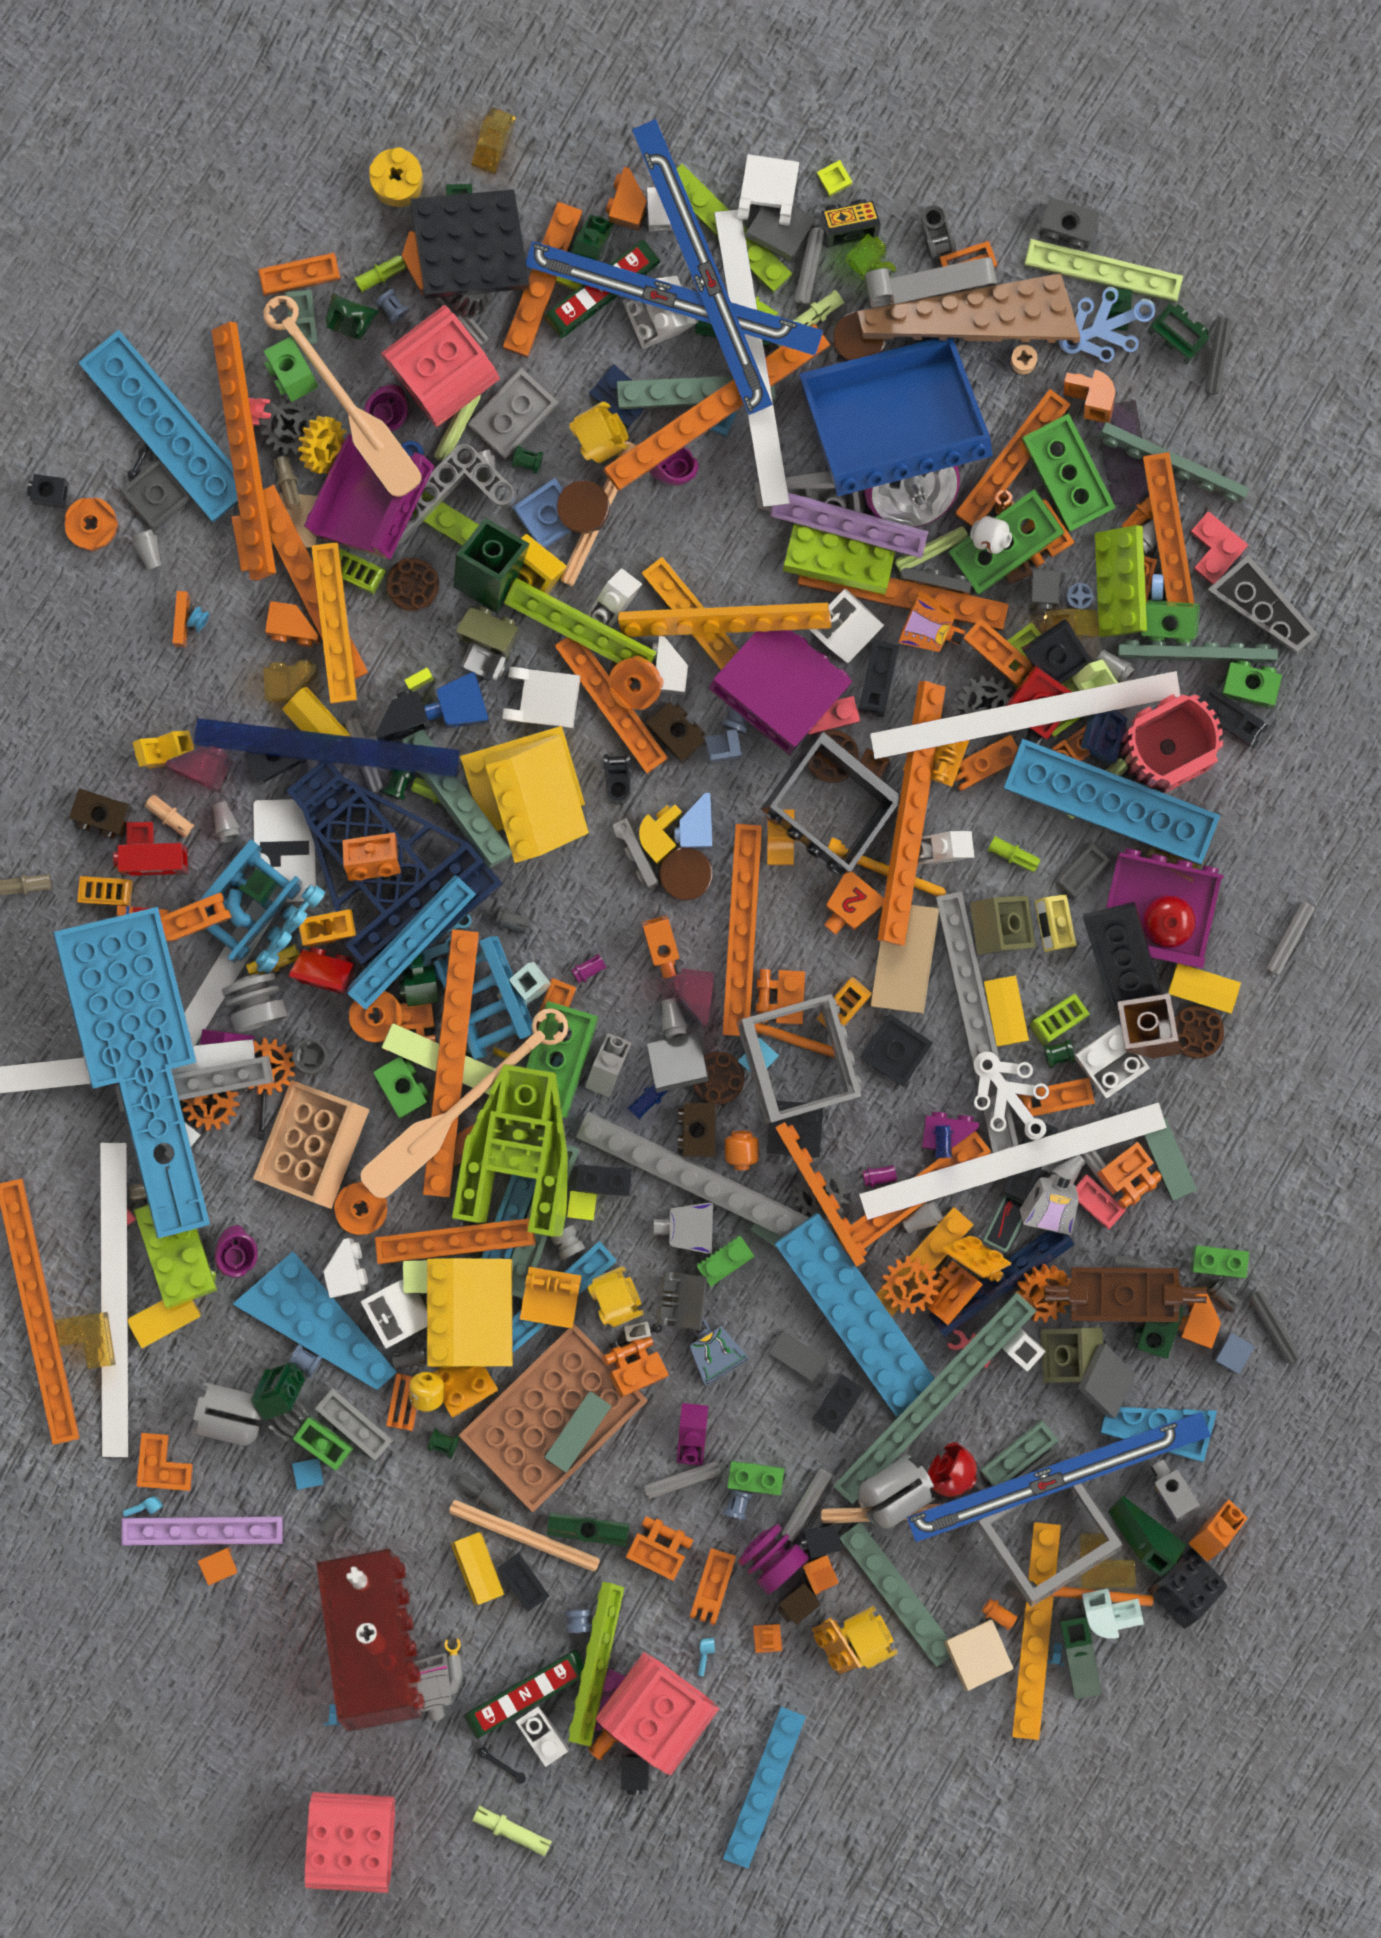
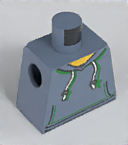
M703 1318L701 1330L692 1329L698 1340L689 1346L706 1386L749 1360L748 1356L722 1326L712 1331Z

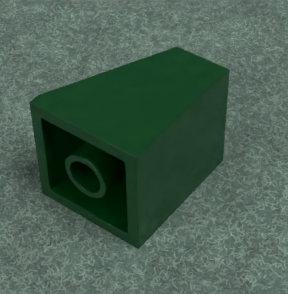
M485 517L456 554L453 587L498 613L504 605L513 582L519 576L530 543Z

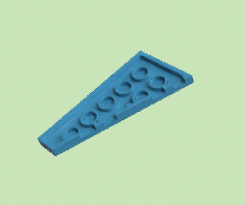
M294 1251L233 1303V1305L376 1390L397 1373V1370L334 1298L329 1297L328 1290Z

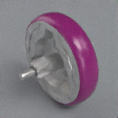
M958 465L900 480L898 487L890 486V483L864 489L867 505L878 518L914 528L927 525L940 518L955 501L960 486Z

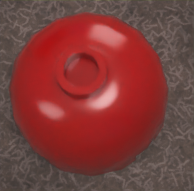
M1164 895L1154 899L1147 906L1143 915L1142 925L1146 936L1153 943L1164 948H1175L1183 945L1191 938L1195 930L1196 917L1193 908L1186 900L1177 896Z
M951 1442L943 1448L946 1452L941 1458L938 1454L935 1456L927 1474L934 1486L931 1490L942 1496L956 1497L974 1487L977 1480V1463L971 1452L958 1442Z

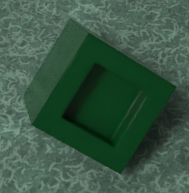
M255 869L246 884H241L239 889L265 906L279 884L258 869Z

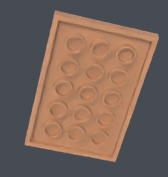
M573 1324V1328H569L459 1434L465 1443L532 1512L648 1401L639 1390L620 1398L609 1376L612 1371L617 1370L616 1366L613 1363L605 1365L602 1358L604 1354L575 1324ZM589 1391H591L612 1407L566 1473L544 1457Z

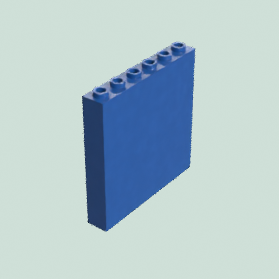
M947 337V340L935 338L799 373L802 393L837 496L993 456L990 435L953 338Z

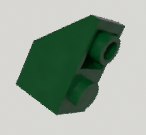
M590 214L575 239L572 253L600 262L614 223L607 221L601 216Z

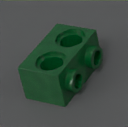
M1179 1306V1322H1143L1142 1328L1137 1327L1133 1337V1342L1136 1343L1135 1349L1168 1359L1184 1308ZM1152 1332L1158 1334L1160 1338L1159 1345L1155 1348L1149 1347L1146 1343L1147 1335Z

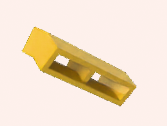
M308 687L301 688L282 708L286 715L325 758L333 754L351 736Z
M1177 963L1167 993L1232 1014L1241 982Z
M1016 975L984 981L997 1047L1029 1041Z
M163 1300L128 1318L127 1322L141 1348H144L201 1317V1313L194 1300L169 1309L165 1307Z
M481 1531L450 1543L474 1606L505 1594Z

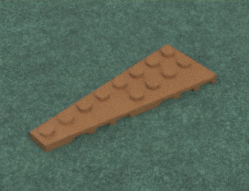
M1061 273L857 311V320L863 339H893L900 336L912 337L913 340H922V337H939V340H947L948 337L964 338V341L1002 342V339H1019L1021 342H1030V339L1048 340V343H1056V340H1073V343L1080 342V333Z

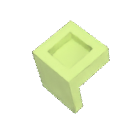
M1103 659L1089 663L1072 677L1080 691L1118 683Z
M403 1261L404 1293H427V1261Z

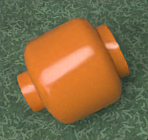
M732 1131L731 1135L725 1139V1161L728 1164L734 1165V1170H749L750 1165L756 1164L759 1160V1139L753 1136L751 1131Z

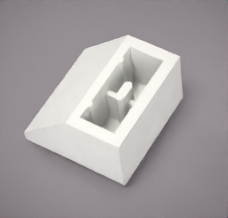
M677 276L657 278L658 280L681 286ZM630 298L623 300L642 349L675 337L697 324L694 318Z
M844 589L829 605L832 620L831 628L809 630L829 649L849 663L878 633L884 624L851 592Z
M1120 1024L1114 1026L1074 1054L1075 1060L1086 1076L1090 1078V1081L1106 1099L1150 1069L1141 1055L1126 1052Z
M352 1238L342 1241L324 1270L330 1298L365 1291L364 1285L368 1284L365 1268L360 1269L358 1259L362 1258L359 1242L354 1243Z
M403 1279L360 1301L386 1349L427 1327V1307L419 1293H404Z

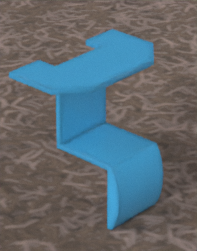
M1054 1643L1052 1660H1047V1663L1065 1666L1064 1663L1060 1662L1062 1644Z
M329 1704V1722L324 1723V1726H342L341 1722H337L338 1704Z

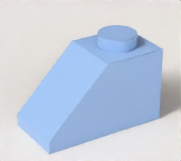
M704 793L679 820L680 827H674L675 843H680L681 848H712L710 793Z

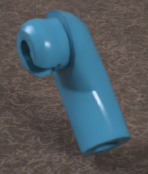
M230 889L226 910H229L232 917L230 920L237 927H247L250 924L251 917L249 914L244 913L240 907L243 892Z

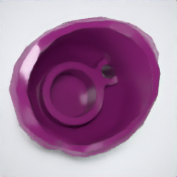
M387 384L380 387L370 395L364 406L365 412L382 420L391 432L400 428L408 415V404L402 387L395 384Z
M683 447L649 472L656 480L662 483L678 486L686 484L695 478L699 469V463L692 456L690 450Z
M239 1225L230 1226L225 1229L219 1237L215 1248V1263L218 1270L225 1276L239 1278L244 1276L256 1264L258 1249L254 1239Z

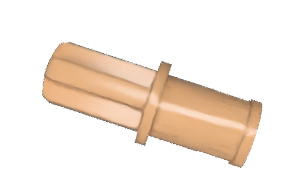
M152 795L145 804L148 810L163 821V825L167 824L183 838H186L195 826L176 812V807L172 809L156 795Z

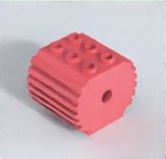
M445 305L381 353L394 376L436 427H439L500 380L497 371L484 351L455 314Z
M1173 694L1161 700L1160 704L1157 705L1158 707L1154 710L1150 706L1136 714L1137 716L1131 721L1132 725L1122 738L1121 745L1125 743V746L1121 750L1122 756L1126 755L1124 761L1126 765L1130 766L1128 772L1130 775L1135 774L1137 776L1135 781L1138 784L1143 782L1145 783L1144 786L1151 789H1159L1165 794L1207 772L1218 761L1216 753L1223 746V740L1219 742L1223 732L1222 729L1218 730L1217 726L1220 724L1219 719L1214 720L1213 716L1216 713L1213 709L1210 711L1207 709L1208 704L1206 701L1200 703L1198 701L1200 697L1195 694L1191 697L1181 695L1177 698ZM1164 740H1170L1175 745V751L1170 755H1165L1160 750V744Z
M643 1652L595 1719L612 1736L651 1765L668 1775H672L716 1715L719 1707L650 1654Z
M312 1793L309 1805L305 1863V1887L307 1889L388 1893L393 1860L395 1797Z

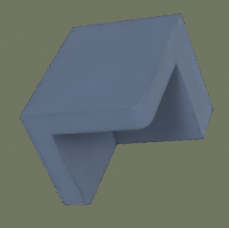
M737 729L728 730L726 734L708 736L706 738L710 763L741 758Z
M1228 1333L1213 1361L1236 1374H1240L1254 1346L1235 1334Z

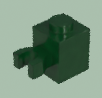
M418 955L412 961V969L403 970L404 981H399L401 997L406 996L408 1007L439 1002L434 965L423 967L422 956Z

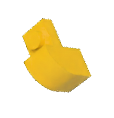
M189 730L172 731L157 738H144L132 742L139 767H148V769L172 764L169 761L170 759L195 750Z
M668 805L656 814L658 817L656 821L647 814L640 825L639 837L641 846L656 865L676 849V844L664 832L682 815V811L676 805H673L671 808Z

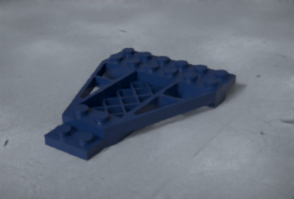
M327 757L286 790L303 810L335 911H342L341 905L356 892L362 890L381 912V915L352 939L351 937L345 938V945L365 968L455 874L476 895L419 955L503 885L501 880L487 867L483 859L468 842L345 778ZM363 800L367 805L359 803ZM377 804H383L424 827L410 839L404 840L378 810ZM353 808L366 809L365 823L351 822ZM371 810L383 824H370ZM347 814V822L339 821ZM332 826H346L345 840L350 839L351 826L365 827L364 837L369 836V828L383 829V834H387L388 830L390 833L395 832L399 842L397 844V848L400 849L398 862L401 868V873L397 874V881H384L383 876L378 877V880H354V886L338 899L324 855V850L327 848L344 868L343 857L332 845L343 844V840L331 839ZM430 830L461 845L459 849L433 871L426 867L412 849L413 844ZM404 850L416 864L403 863ZM402 868H416L415 883L401 882ZM422 870L425 873L426 877H424L420 881V874ZM365 883L378 884L376 897ZM382 885L396 886L395 900L381 899ZM401 886L413 887L400 898ZM381 903L392 905L386 910V908Z

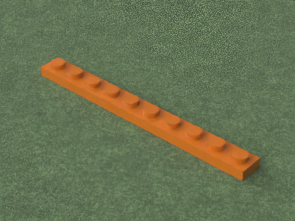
M229 321L211 330L249 576L250 580L258 581L275 574L276 570L237 323Z
M822 334L815 356L781 346L765 357L770 388L829 348L830 344ZM733 379L606 466L603 471L618 492L743 407L744 402L735 380Z
M919 681L912 725L941 719L946 687L928 681ZM936 747L907 752L878 933V941L898 946H905Z
M451 930L431 1118L446 1113L461 1099L479 932ZM458 1117L452 1121L439 1151L425 1164L423 1195L450 1197Z
M21 1178L0 1183V1207L52 1444L55 1445L80 1439L24 1180Z

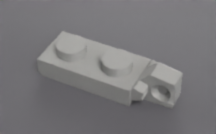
M625 818L613 824L616 837L625 840L628 845L624 847V850L631 862L635 860L639 868L635 872L641 884H647L651 889L659 885L660 882L629 820Z

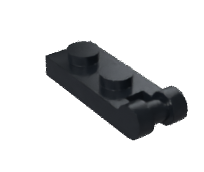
M873 640L858 709L859 713L866 714L867 711L876 713V716L884 718L899 645ZM870 694L880 696L879 703L870 702Z
M1208 685L1198 699L1200 703L1207 702V709L1209 711L1214 710L1216 714L1213 718L1214 720L1219 719L1220 727L1252 748H1255L1259 741L1257 739L1260 734L1265 733L1269 727L1267 723ZM1246 722L1253 726L1249 733L1243 730Z

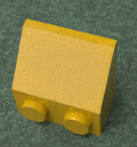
M525 534L521 539L530 543L518 579L548 594L556 585L567 566L528 534Z

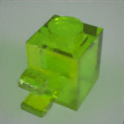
M867 234L846 255L845 262L863 279H865L866 273L877 269H889L893 274L896 272V267L893 263L882 262L887 254L885 250L886 245L876 236L872 238Z

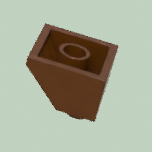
M1170 993L1117 1002L1126 1052L1153 1059L1180 1054Z

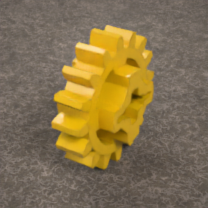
M317 416L316 421H309L310 428H303L305 436L299 437V440L303 442L302 446L298 448V451L303 452L299 459L305 462L304 467L310 469L311 472L329 474V470L333 466L345 441L343 435L346 433V429H342V423L335 421V418Z

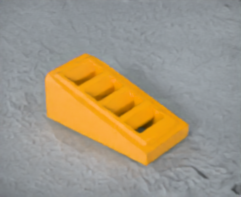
M80 876L77 902L109 906H131L133 881L130 879ZM87 883H92L90 898L85 897ZM97 883L102 884L101 898H96ZM107 884L112 885L111 899H106ZM118 885L122 886L121 900L116 899Z
M854 977L850 978L833 998L836 1000V1004L847 1013L846 1016L841 1013L838 1014L839 1021H841L840 1025L843 1024L844 1026L872 995ZM852 988L861 996V999H857L848 990ZM845 996L855 1006L851 1008L841 998ZM821 1012L816 1019L826 1027Z

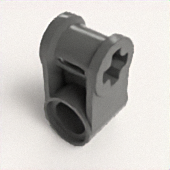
M928 206L923 211L920 222L930 258L934 259L936 255L948 251L952 253L957 252L955 240L949 228L944 210L940 206ZM936 214L940 222L936 225H931L927 222L926 216Z

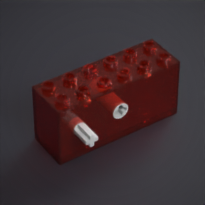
M390 1548L317 1562L337 1721L350 1732L422 1718L421 1709H425V1702L422 1692L419 1693L417 1685V1683L421 1682L419 1667H415L414 1657L417 1656V1646L415 1640H411L410 1631L414 1630L412 1615L407 1613L406 1607L407 1604H410L408 1589L404 1588L403 1579L407 1577L404 1562L401 1563L399 1556H395Z

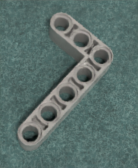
M992 258L976 259L895 278H890L888 269H877L865 274L871 309L997 285Z
M467 444L459 445L431 473L415 507L417 516L414 520L408 521L397 545L403 543L466 476L493 502L501 507H508L514 503L516 491L473 447ZM463 451H471L472 460L468 464L460 463L459 457ZM483 469H489L491 478L487 482H480L478 480L479 472ZM445 470H452L454 473L452 481L443 483L441 481V474ZM503 487L508 488L510 491L508 499L499 501L497 499L498 490ZM430 488L434 489L435 498L431 502H425L423 500L424 491Z

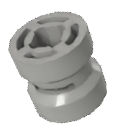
M574 1225L563 1229L562 1236H550L553 1244L559 1246L558 1254L561 1260L585 1249L582 1241L575 1237L577 1231Z

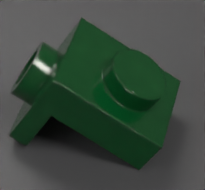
M1117 289L1118 299L1112 304L1106 320L1131 310L1132 290ZM1106 292L1105 296L1107 299L1113 300L1115 298L1114 292ZM1129 323L1112 330L1127 331Z

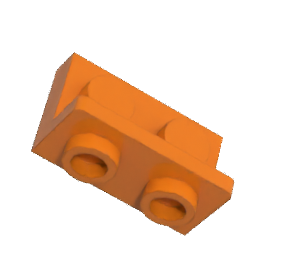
M395 832L343 840V866L348 880L361 881L367 878L388 877L401 873Z

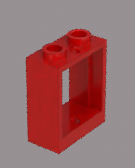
M182 843L117 845L118 852H113L114 868H117L118 872L125 877L188 874V848ZM140 871H163V872H143V873H142V872H140Z

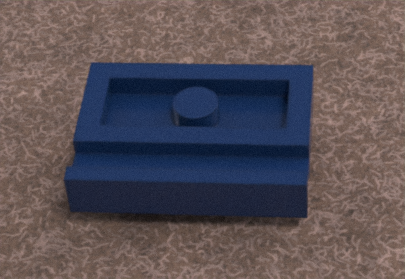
M613 365L599 380L597 385L591 389L589 395L598 403H608L611 406L608 409L612 415L617 413L623 424L629 428L646 408L618 409L617 381L633 380L616 365Z
M1116 710L1089 715L1081 748L1090 750V754L1107 765L1116 763L1128 718Z

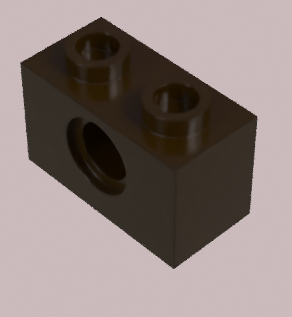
M668 702L646 724L677 760L683 764L705 744L703 736L706 734L698 724L694 723L691 725L685 717L688 714L678 703L674 706L671 702ZM675 725H681L686 730L685 734L680 738H676L670 733L671 728Z
M79 788L69 819L75 822L74 826L89 831L90 827L100 830L99 835L114 839L115 835L123 837L132 806ZM100 808L105 809V819L96 822L93 817L94 812Z
M684 1103V1109L678 1110V1125H684L683 1135H678V1151H683V1157L715 1158L716 1103ZM693 1123H700L704 1126L705 1132L699 1138H694L689 1133V1128Z
M801 1581L778 1600L780 1605L778 1612L787 1623L793 1621L795 1625L821 1606L818 1598L804 1581Z

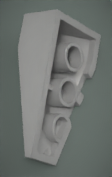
M829 471L785 477L788 493L865 514L866 499L864 490L837 496ZM759 481L755 482L757 508L771 512L772 506L763 507Z

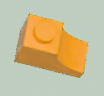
M783 810L794 819V810ZM768 819L767 865L794 866V840L787 836V830L781 825H775Z
M350 909L307 917L299 926L302 945L307 947L334 943L341 939L356 936L352 910Z

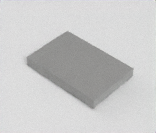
M520 368L467 423V426L506 461L516 451L517 446L521 445L556 409L559 402Z

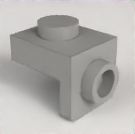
M470 643L460 667L469 672L475 671L476 675L486 680L496 681L504 672L506 657L495 654L475 643Z

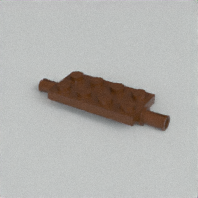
M1071 1267V1283H1069V1286H1044L1045 1293H1055V1295H1044L1045 1302H1069V1305H1071V1321L1179 1322V1306H1182V1303H1207V1296H1196V1294H1207L1206 1287H1182V1284H1179V1268Z

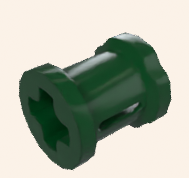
M518 445L514 454L512 468L521 467L533 471L534 474H538L544 453L525 450L521 445Z
M391 767L390 772L392 774L387 787L383 788L382 793L399 800H404V791L408 781L412 780L413 775Z
M1065 1040V1043L1051 1047L1048 1045L1043 1046L1049 1068H1053L1055 1064L1067 1061L1075 1062L1070 1040Z
M435 1428L427 1450L447 1455L448 1459L452 1460L460 1437H450L440 1433L439 1429Z

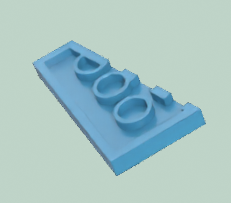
M1120 1407L1115 1419H1108L1104 1415L1100 1434L1124 1440L1202 1412L1211 1434L1217 1411ZM1210 1437L1166 1453L1203 1463Z

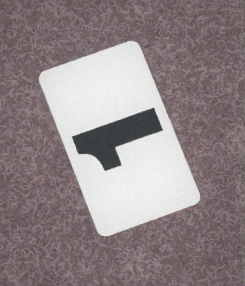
M293 799L257 800L253 804L254 842L262 848L259 852L261 858L287 880L291 881L294 876H297L302 881L300 884L302 889L293 900L289 898L286 902L304 901L301 897L304 890L310 884L312 886L316 885L315 845L303 810ZM278 886L269 899L274 902L283 889Z

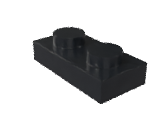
M520 1552L497 1567L527 1612L550 1597Z

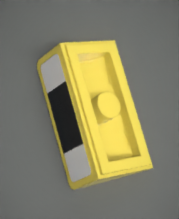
M1067 894L1036 900L1035 907L1044 951L1049 952L1077 946Z

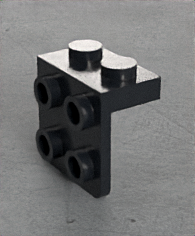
M1190 1549L1165 1576L1154 1582L1147 1590L1154 1600L1162 1605L1172 1616V1619L1185 1629L1198 1621L1227 1589V1584L1194 1549Z

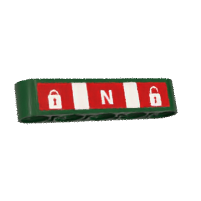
M642 240L609 265L641 275H647L661 260L648 243ZM583 284L553 307L544 316V319L561 339L578 328L619 295Z
M577 1649L467 1712L463 1717L475 1738L478 1739L578 1681L585 1663Z

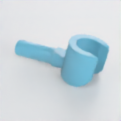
M152 1496L139 1505L124 1510L123 1513L127 1517L146 1508L151 1515L159 1510L162 1504L157 1497Z
M705 1638L700 1641V1663L697 1674L699 1676H704L707 1654L715 1653L714 1638Z

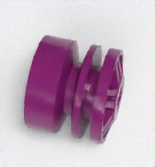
M778 1523L764 1530L746 1546L742 1556L737 1560L743 1566L752 1559L754 1563L746 1570L748 1574L755 1572L759 1568L763 1571L756 1583L767 1595L781 1586L809 1558L797 1544L787 1550L783 1547L790 1537L787 1533L779 1540H776L775 1536L782 1530Z

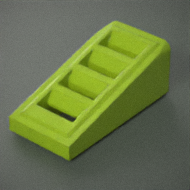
M339 548L340 560L342 557L347 558L342 568L343 580L374 595L386 573L385 570ZM353 561L356 565L349 576L346 572ZM363 566L365 569L358 580L355 577L360 567ZM369 572H374L369 583H364Z
M1074 993L1036 1018L1029 1026L1044 1046L1087 1018L1090 1014ZM1068 1004H1071L1078 1017L1075 1018L1067 1007ZM1059 1010L1063 1012V1014L1068 1019L1069 1023H1066L1064 1021V1019L1058 1012ZM1052 1016L1060 1029L1057 1030L1049 1017Z

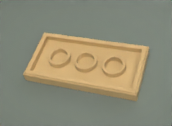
M911 905L905 946L880 941L871 1007L924 1014L939 916L938 908Z

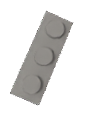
M334 1388L330 1390L315 1408L375 1461L393 1442L391 1437Z

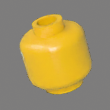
M421 1372L411 1379L409 1399L412 1406L418 1410L429 1412L437 1409L442 1404L444 1399V1383L439 1375L432 1372Z

